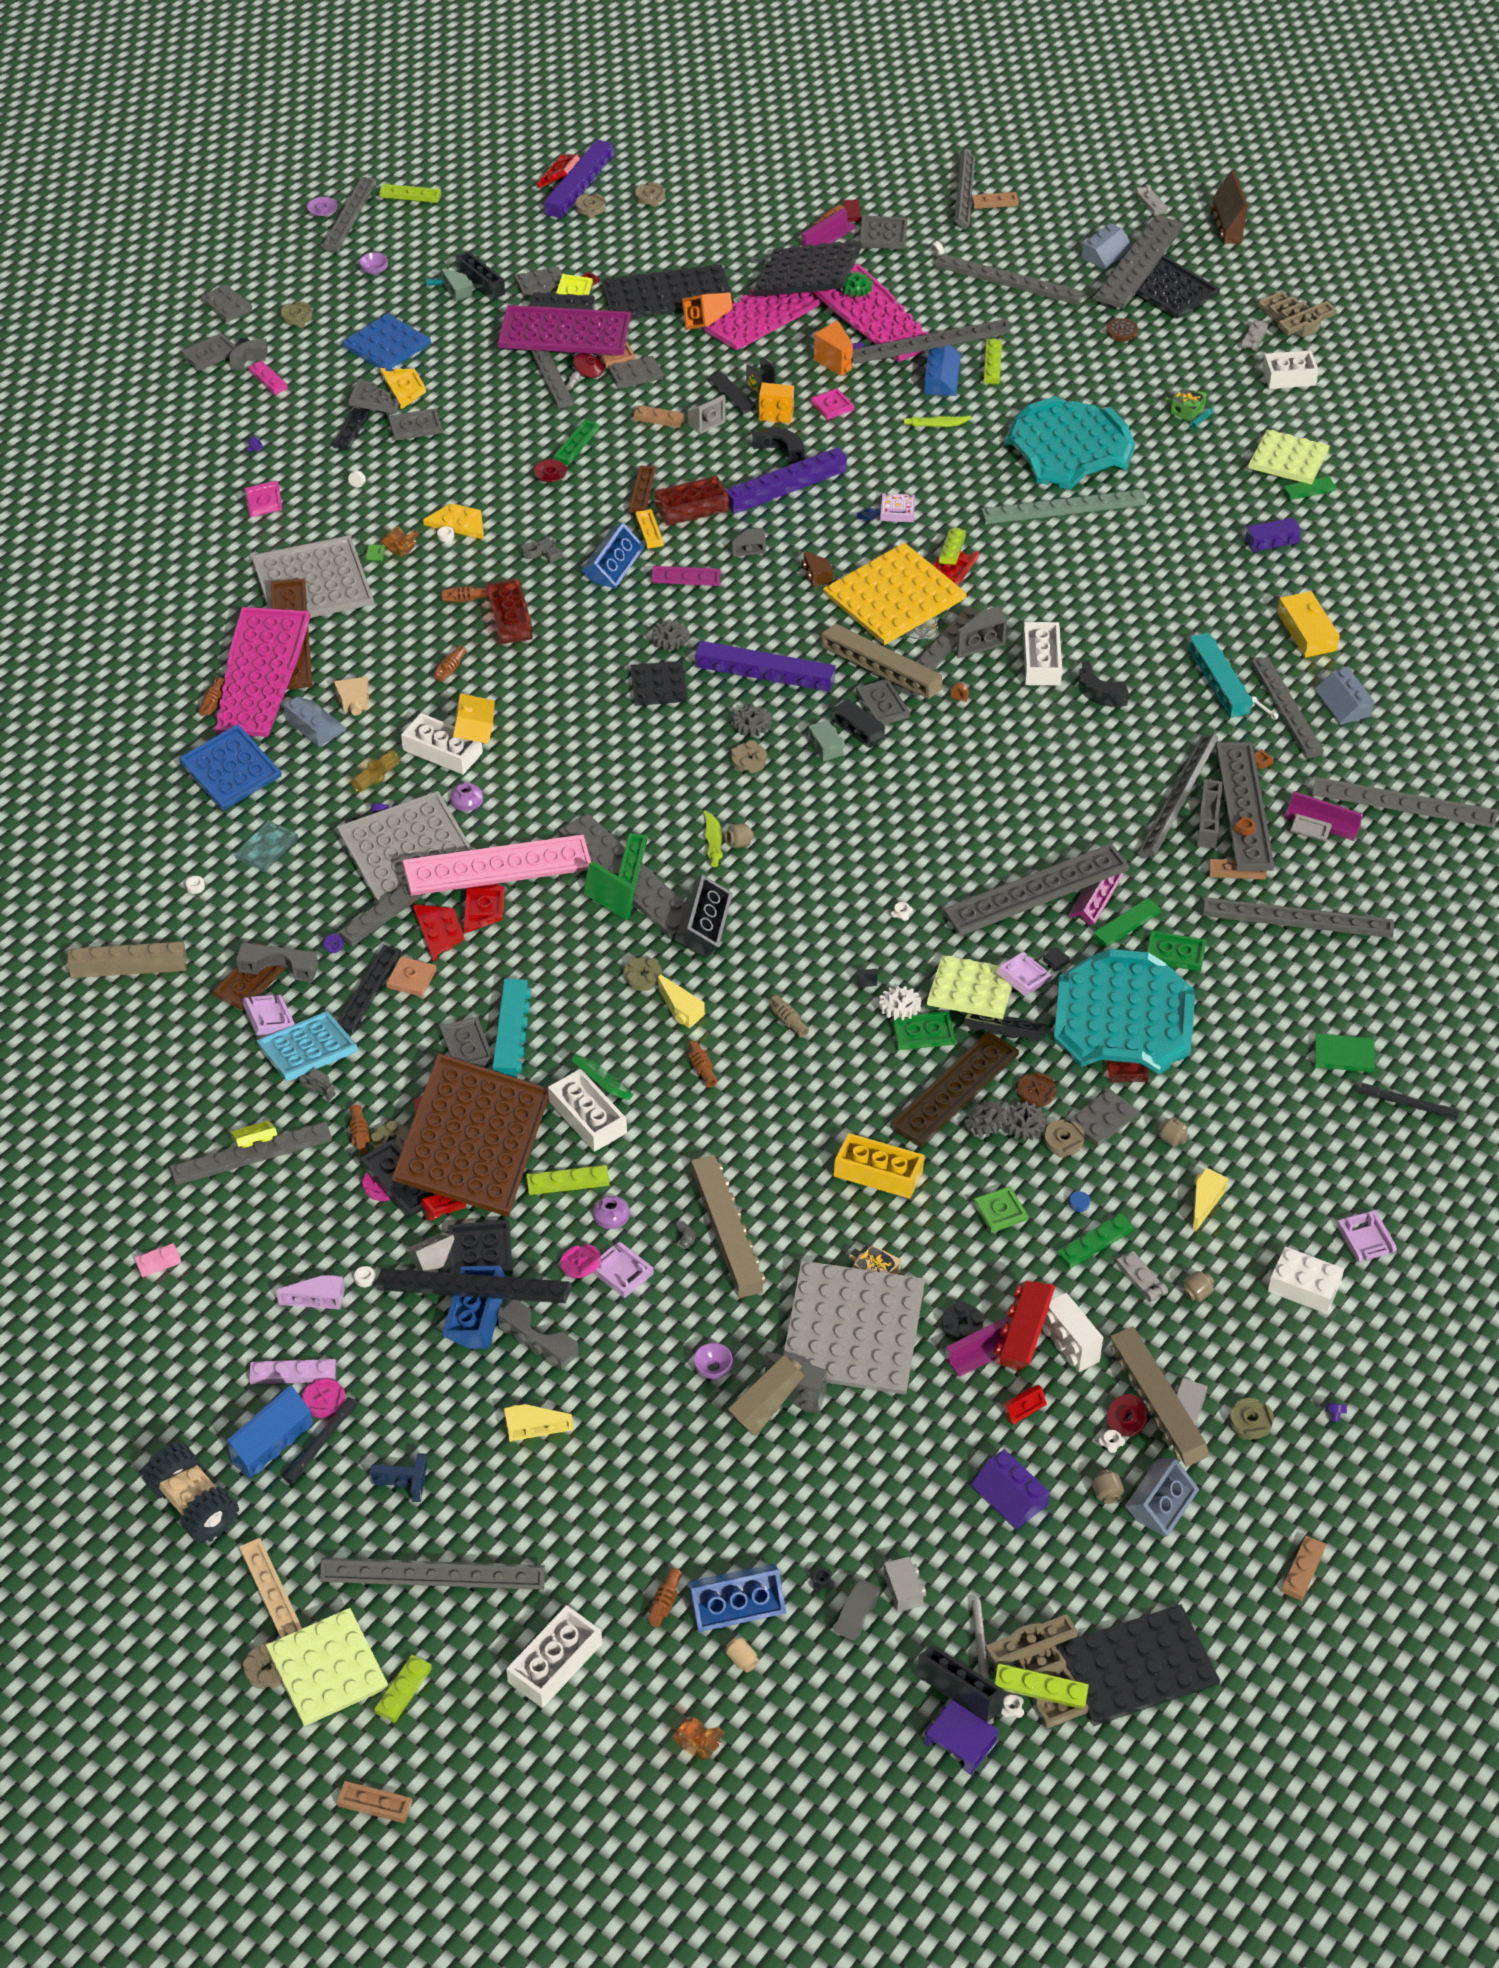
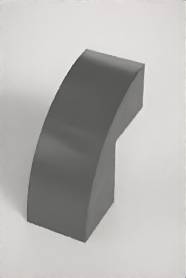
M254 339L237 346L229 356L231 369L244 370L247 360L266 361L268 354L267 340Z
M860 1579L842 1609L834 1632L855 1641L861 1634L866 1615L876 1606L881 1587Z

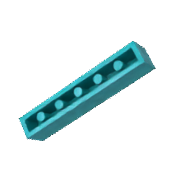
M1209 632L1191 636L1188 650L1230 718L1250 714L1253 699L1246 692L1244 684H1241L1237 673H1234L1230 662L1224 657L1223 651L1217 646L1216 640L1212 638Z
M504 979L493 1071L514 1078H518V1073H522V1061H520V1058H524V1046H522V1043H526V1031H524V1028L528 1027V1017H526V1014H529L530 1002L527 1001L531 999L532 989L528 988V980Z

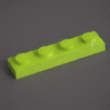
M383 184L379 193L380 197L387 199L438 203L441 189Z
M986 339L984 383L1000 384L1002 340Z
M960 528L949 529L939 556V563L956 565L966 538V530Z
M607 1165L527 1174L529 1195L610 1186Z
M1002 1664L997 1665L994 1680L995 1685L1007 1692L1084 1709L1086 1705L1089 1684Z

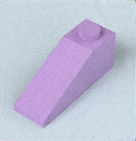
M322 1275L277 1289L276 1293L279 1305L341 1309L345 1286L343 1277Z

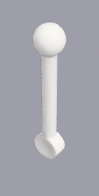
M1252 697L1253 703L1257 704L1260 708H1262L1269 715H1271V718L1273 720L1278 719V714L1276 712H1271L1268 708H1266L1259 701H1257L1256 697Z

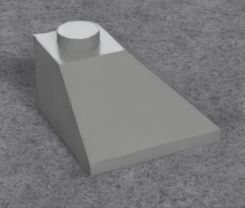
M722 395L689 411L688 425L698 434H702L725 423V396Z
M442 1232L406 1248V1252L418 1271L439 1272L438 1268L444 1266L454 1242V1236Z

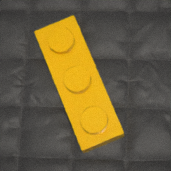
M652 509L635 512L636 520L647 549L663 546V539Z

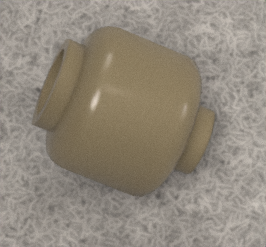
M747 824L731 825L725 832V841L732 848L747 847L753 839V831Z
M1175 1117L1166 1118L1158 1129L1160 1138L1173 1147L1178 1146L1180 1143L1183 1145L1189 1137V1134H1187L1188 1126Z
M1196 1271L1184 1280L1182 1290L1189 1300L1201 1302L1213 1293L1214 1288L1212 1284L1214 1280L1209 1273L1204 1274L1201 1271Z
M1110 1470L1098 1472V1476L1092 1482L1097 1499L1105 1504L1118 1502L1124 1493L1118 1473L1110 1472Z

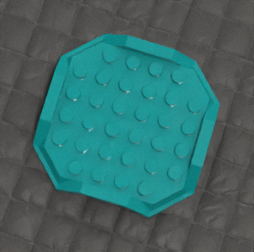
M1057 396L1027 405L1013 419L1004 440V446L1014 445L1030 463L1037 483L1049 485L1050 482L1059 484V488L1069 490L1085 475L1112 466L1127 470L1135 450V442L1128 424L1112 407L1099 408L1095 405L1076 401L1068 402Z
M1109 949L1095 954L1059 976L1054 1042L1062 1050L1066 1049L1072 1055L1071 1058L1080 1067L1099 1060L1141 1063L1160 1075L1169 1069L1171 1064L1177 1060L1180 1062L1190 1055L1194 1021V989L1166 963L1149 952Z

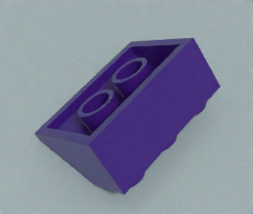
M1005 1449L988 1460L971 1484V1487L1015 1530L1048 1506L1049 1491Z

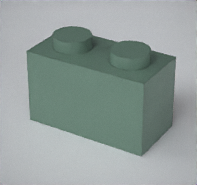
M829 720L809 726L808 739L823 762L843 756L844 740L838 736L835 726H832Z

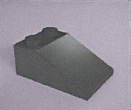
M999 606L983 610L958 630V658L1005 645L1007 618Z
M766 1351L765 1373L783 1356ZM796 1360L802 1366L799 1370L805 1376L787 1399L805 1412L818 1414L827 1392V1369Z

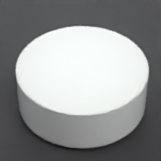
M939 241L931 243V251L936 257L944 254V249Z
M355 470L349 475L348 480L352 486L360 488L365 483L366 478L362 472Z
M448 526L441 527L437 531L438 539L442 542L453 540L454 530Z
M200 876L189 877L185 882L187 891L192 894H198L205 888L204 880Z
M360 1267L354 1273L355 1283L360 1287H369L375 1282V1272L371 1267Z

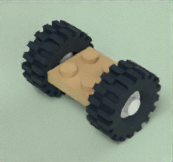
M171 1443V1447L168 1445L164 1446V1450H158L156 1452L157 1455L155 1457L152 1456L149 1459L150 1463L144 1466L146 1470L142 1472L143 1481L158 1498H168L181 1513L180 1524L196 1543L201 1542L205 1544L207 1540L209 1542L213 1541L214 1537L218 1538L223 1531L226 1532L229 1525H233L235 1522L233 1519L238 1517L239 1505L224 1488L216 1487L199 1468L201 1467L200 1460L185 1443Z

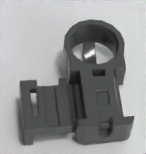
M545 536V539L542 541L531 542L522 547L523 557L526 559H535L541 556L542 552L543 554L546 553V556L549 557L550 563L563 558L562 550L557 548L553 539L550 540L548 536Z
M315 1068L312 1072L298 1076L300 1083L312 1092L319 1090L327 1095V1101H330L336 1095L334 1091L335 1086L330 1084L329 1076Z

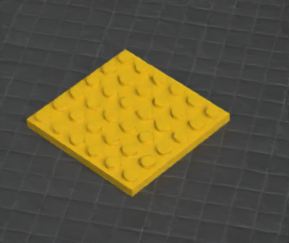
M905 542L823 588L824 594L883 645L890 643L967 598L964 590Z

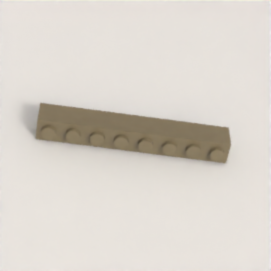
M836 623L822 633L823 648L927 699H930L942 690L941 674Z
M715 1155L692 1160L694 1180L738 1297L743 1298L763 1293V1284L766 1283L763 1271L759 1272L757 1255L753 1256L752 1242L746 1238V1226L740 1222L741 1214L739 1208L734 1206L735 1198L733 1193L728 1191L729 1183L727 1177L722 1175L723 1167L721 1162H717Z
M1134 1326L1110 1336L1113 1344L1110 1348L1114 1357L1120 1358L1119 1364L1124 1372L1128 1371V1379L1132 1386H1137L1138 1389L1136 1391L1139 1398L1146 1401L1145 1406L1150 1415L1154 1414L1156 1417L1154 1421L1158 1429H1163L1165 1432L1163 1435L1167 1444L1173 1445V1453L1178 1461L1182 1460L1185 1467L1209 1457L1205 1440Z

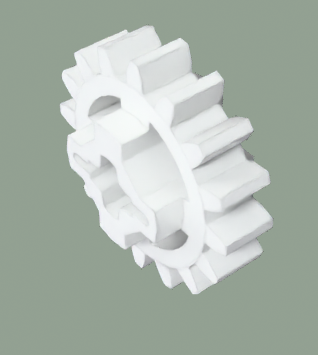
M896 986L895 990L889 988V992L883 991V995H880L879 1009H882V1014L887 1013V1018L893 1016L894 1020L898 1017L901 1020H904V1017L911 1019L912 1014L917 1015V1011L921 1010V997H919L918 992L914 993V989L907 990L906 986L903 989Z

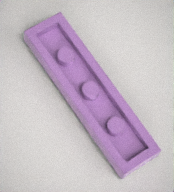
M336 1359L251 1362L249 1381L250 1384L310 1383L326 1378L336 1381L337 1363Z

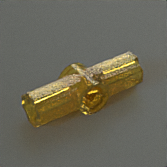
M391 750L380 759L369 761L367 768L351 780V785L360 793L373 783H381L385 778V774L401 763L397 753Z

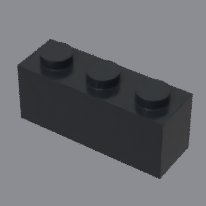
M846 699L833 708L832 721L866 747L871 748L885 738V725L850 699Z

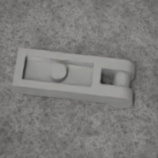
M1149 184L1144 185L1142 188L1137 187L1134 189L1137 198L1154 216L1167 213L1168 207L1153 192Z
M1254 320L1245 339L1242 341L1241 348H1250L1252 351L1257 352L1268 330L1269 323Z
M1134 1251L1117 1259L1116 1265L1148 1302L1156 1300V1297L1159 1295L1163 1296L1168 1293L1166 1285L1157 1279Z

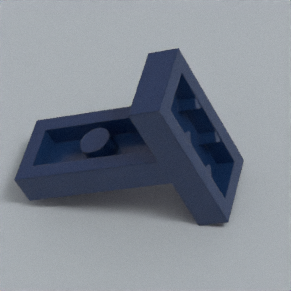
M417 1453L415 1468L371 1465L370 1476L372 1484L379 1486L395 1485L403 1488L409 1486L411 1487L412 1502L421 1503L428 1466L426 1453Z

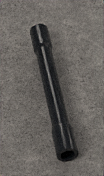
M1363 1082L1359 1094L1437 1114L1440 1117L1457 1121L1459 1109L1405 1096Z
M350 1397L345 1399L335 1415L310 1446L285 1473L283 1479L288 1484L293 1485L305 1471L306 1466L327 1440L356 1408L357 1403L354 1399Z

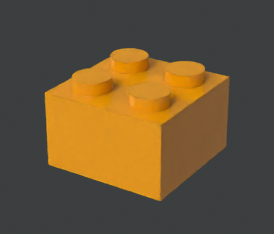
M762 383L759 394V420L791 423L794 412V386Z

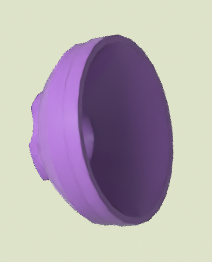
M368 253L360 259L361 269L373 276L379 275L388 265L387 257L381 253Z
M463 783L452 790L450 801L452 806L458 810L471 811L482 804L483 793L478 786L471 783ZM462 789H470V790H471V791L468 792V793H463V792H461Z
M617 1196L603 1197L595 1203L593 1208L594 1221L600 1227L606 1229L619 1228L626 1224L630 1217L627 1202ZM612 1202L617 1206L614 1209H607L605 1205Z
M718 1343L705 1344L694 1355V1365L697 1372L703 1377L710 1379L725 1376L730 1371L733 1362L730 1350ZM715 1363L719 1365V1369L710 1371L707 1366Z

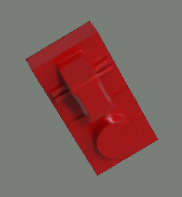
M440 1195L422 1199L421 1205L426 1210L425 1216L429 1221L438 1219L442 1214L451 1213L466 1207L465 1203Z
M1036 1385L1031 1389L1027 1388V1390L1003 1404L1007 1420L1012 1425L1047 1405L1043 1389L1040 1385Z

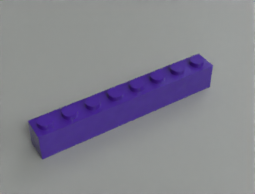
M597 139L545 200V215L561 219L568 212L577 198L581 196L609 160L613 158V143Z
M837 447L726 489L725 506L733 514H737L846 472L847 456Z
M700 641L695 653V667L828 692L831 691L835 680L836 665L705 641Z

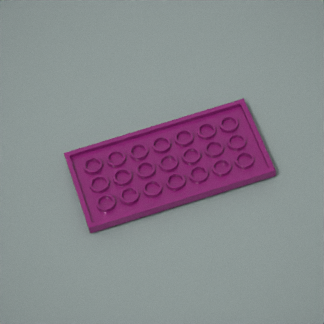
M507 305L498 348L624 355L631 312Z

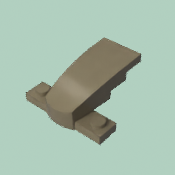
M1283 291L1258 301L1257 304L1265 314L1278 323V327L1287 336L1293 333L1302 337L1312 335L1319 330L1321 321L1336 315L1337 312L1328 301L1309 308L1304 301L1299 303L1294 296L1288 297Z
M1068 1614L1042 1624L1025 1625L1013 1632L1011 1636L985 1645V1652L995 1668H997L998 1664L1005 1665L1015 1661L1017 1668L1075 1681L1066 1668L1065 1659L1054 1645L1077 1637L1078 1630ZM1030 1697L1047 1729L1086 1714L1089 1709L1087 1704L1084 1709Z

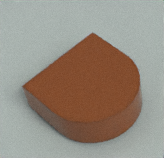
M954 683L950 690V698L967 702L969 698L968 687L963 683Z
M1262 749L1254 753L1257 768L1264 769L1273 764L1274 759Z
M1243 816L1234 825L1233 830L1242 835H1252L1255 832L1256 823L1250 818Z

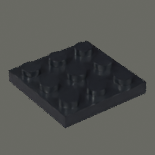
M682 661L630 665L635 706L688 702Z
M509 1220L448 1225V1234L454 1236V1242L449 1251L450 1273L459 1274L461 1267L500 1266L505 1275L513 1274Z

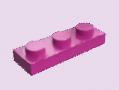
M263 361L248 366L249 372L274 395L288 389L287 383Z

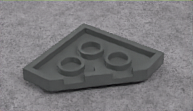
M358 380L349 398V405L354 408H366L370 411L396 414L399 408V401L397 399L392 400L390 394L383 389L379 390L374 382Z

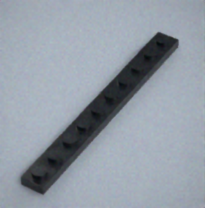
M381 1269L375 1283L376 1289L382 1291L566 1303L572 1289L570 1281Z

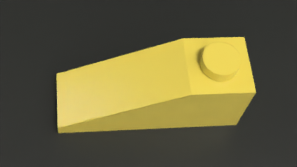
M658 976L659 991L673 1017L679 1024H683L690 1029L705 1015L704 1002L664 976Z
M1206 1168L1202 1174L1199 1173L1194 1182L1196 1189L1193 1230L1195 1231L1206 1219L1227 1188L1228 1178L1209 1168Z
M526 1404L504 1408L509 1441L573 1430L572 1414Z

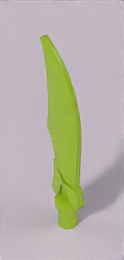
M971 416L904 418L903 424L914 427H952L966 423L971 419Z
M703 811L706 819L705 838L709 843L707 856L711 860V866L717 867L718 861L723 857L721 850L722 830L718 820L709 812Z

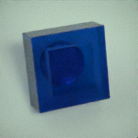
M879 508L865 509L856 513L857 518L865 519L866 522L875 519V516L880 515Z

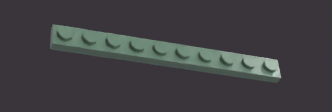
M1142 489L982 508L981 514L985 524L1143 506L1146 505L1147 499Z

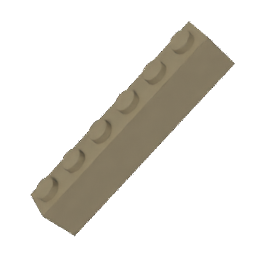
M184 942L68 949L67 963L71 978L186 971L187 954Z

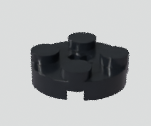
M964 1301L956 1302L955 1305L948 1307L943 1313L942 1326L944 1334L953 1341L957 1342L983 1329L984 1315L976 1307L966 1304ZM965 1320L967 1325L964 1323L959 1325V1321Z

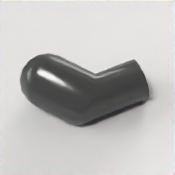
M681 1221L677 1225V1229L683 1234L680 1244L685 1248H689L691 1244H694L696 1234L690 1226Z

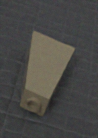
M784 1355L728 1410L743 1426L756 1436L805 1376L799 1370L802 1366L794 1358L789 1360Z

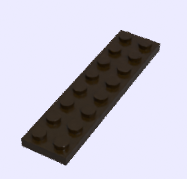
M986 1032L890 1123V1128L922 1148L1019 1055V1050L996 1035Z

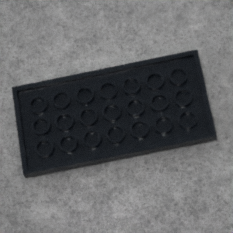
M722 264L601 279L609 311L631 312V319L684 312L683 298L704 294L731 293ZM731 294V299H732V304H733V303H734V299H733V296H732V294Z

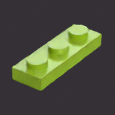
M411 1655L375 1707V1713L395 1723L431 1671V1664Z

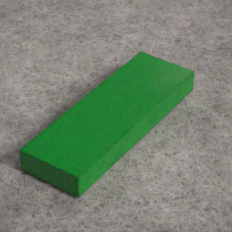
M1327 476L1314 479L1312 484L1299 482L1285 485L1283 491L1291 501L1335 491L1336 485Z

